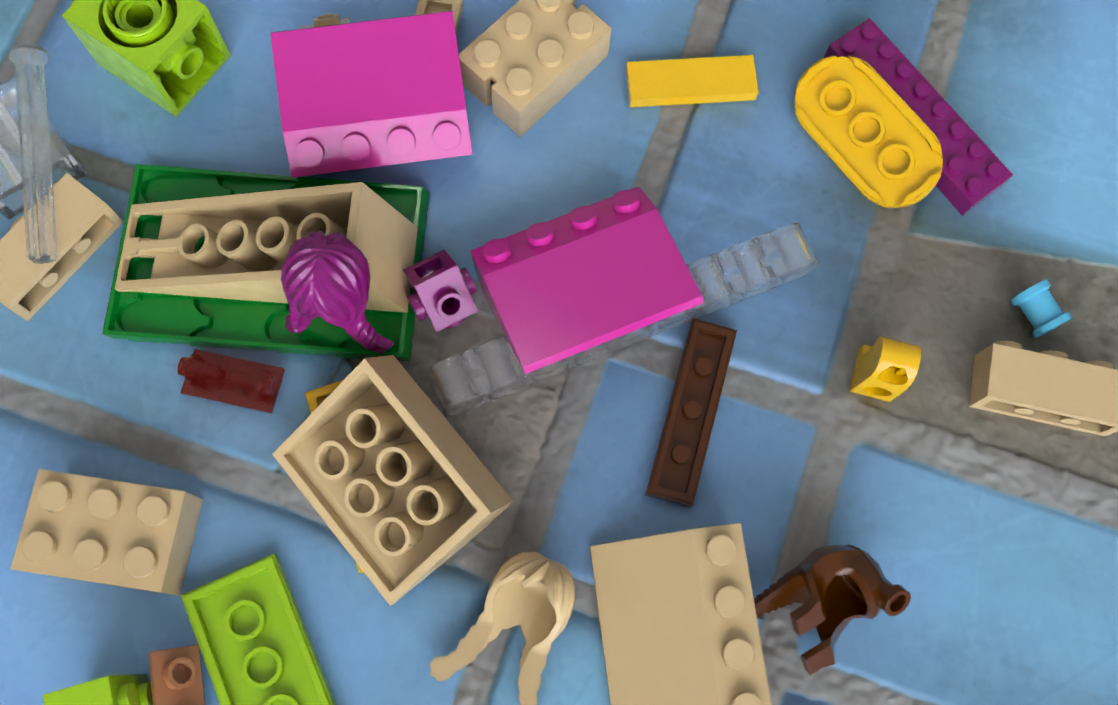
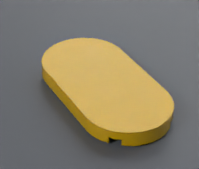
M832 56L817 61L804 72L796 88L795 113L797 119L806 133L865 198L879 206L901 208L921 201L935 188L943 167L942 150L938 138L871 65L857 57Z

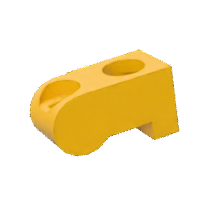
M882 336L876 339L873 346L862 345L857 352L850 392L891 402L905 392L913 383L921 361L920 346Z

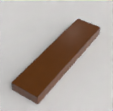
M695 318L692 319L647 485L646 496L688 508L693 506L737 330Z

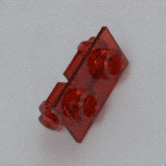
M194 349L193 354L189 358L182 357L180 359L177 372L178 375L185 376L181 394L272 414L285 369Z

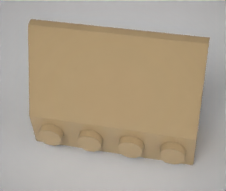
M394 355L364 358L272 454L390 606L400 600L477 536L514 502Z
M741 523L688 529L590 546L610 705H772Z

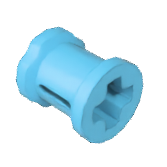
M1048 279L1035 284L1010 300L1013 307L1019 306L1031 323L1034 329L1031 334L1034 339L1073 319L1070 312H1063L1051 295L1048 290L1051 286Z

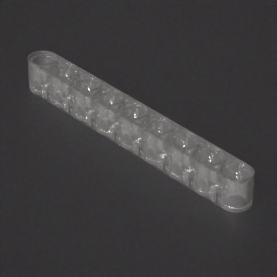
M792 223L687 264L703 296V303L527 374L524 373L506 336L438 362L427 373L444 415L460 414L688 323L693 318L698 319L793 281L814 270L819 265V261L800 224Z

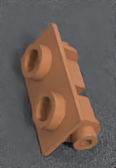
M199 645L148 652L153 705H205Z

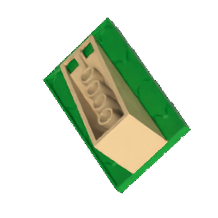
M136 164L102 334L114 339H128L135 342L270 350L279 353L331 355L339 358L355 359L394 355L398 361H410L415 313L407 296L414 292L403 270L422 261L421 253L424 246L427 220L426 211H428L430 192L423 186L310 177L292 178L291 176ZM313 230L315 232L322 230L325 236L340 232L362 251L368 261L371 277L368 303L364 312L366 321L376 329L378 334L395 343L390 349L386 350L382 355L375 351H369L350 335H347L344 328L332 325L321 317L314 318L301 334H290L288 329L285 328L286 316L290 315L289 304L282 286L281 274L284 259L291 245L296 240L306 237Z

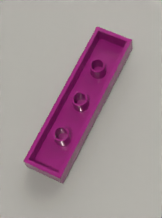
M870 18L829 45L823 58L852 56L867 62L936 135L941 145L943 157L942 173L936 187L962 216L1001 188L1013 176L1007 167Z

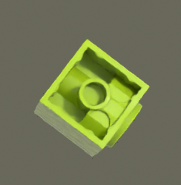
M73 0L70 7L62 14V17L98 65L175 117L181 113L231 56L207 6L198 0Z

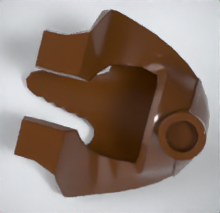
M848 544L847 546L830 545L817 548L799 565L779 578L776 583L763 590V593L758 594L754 598L757 616L770 613L772 610L776 611L778 608H784L786 605H792L794 602L803 603L802 606L790 613L793 628L799 636L815 627L817 629L821 643L801 655L804 669L809 675H812L824 667L835 664L834 645L852 619H873L881 609L889 616H896L907 608L911 595L903 586L890 583L885 578L880 565L867 552Z

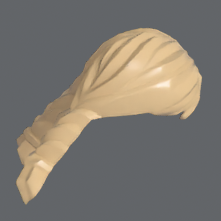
M521 552L511 557L501 566L489 585L484 612L478 617L476 625L470 627L466 637L460 640L455 651H452L447 656L435 657L431 661L430 675L435 677L437 681L448 680L457 670H461L464 666L475 661L477 655L486 648L489 642L497 638L502 629H509L520 625L526 644L522 650L519 665V705H537L536 694L541 685V673L546 666V656L551 650V644L565 629L576 599L574 580L570 571L563 564L550 560L538 552Z

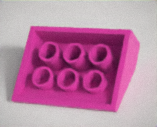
M453 11L270 33L282 131L292 178L473 155Z
M640 187L619 191L610 198L589 206L577 207L568 214L547 222L535 223L526 230L502 239H493L484 246L470 250L482 291L525 374L703 303V296L661 215Z

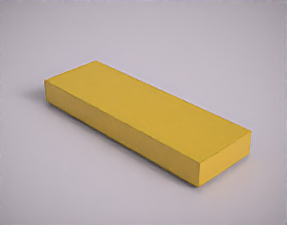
M754 55L633 61L626 64L629 107L756 100L759 93Z

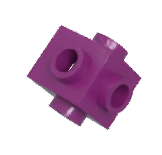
M445 250L403 270L414 292L407 296V299L419 321L427 318L436 332L444 328L457 327L468 316L478 311L471 295L477 292V288L465 267L459 270L457 264Z

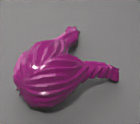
M313 230L306 237L296 240L291 245L284 259L281 274L282 286L289 304L290 315L286 316L285 328L288 329L290 334H301L314 318L321 317L332 325L344 328L347 335H350L369 351H375L382 355L395 344L393 341L378 334L376 329L366 321L364 312L368 303L371 277L368 261L362 251L340 232L325 236L322 230L318 232Z

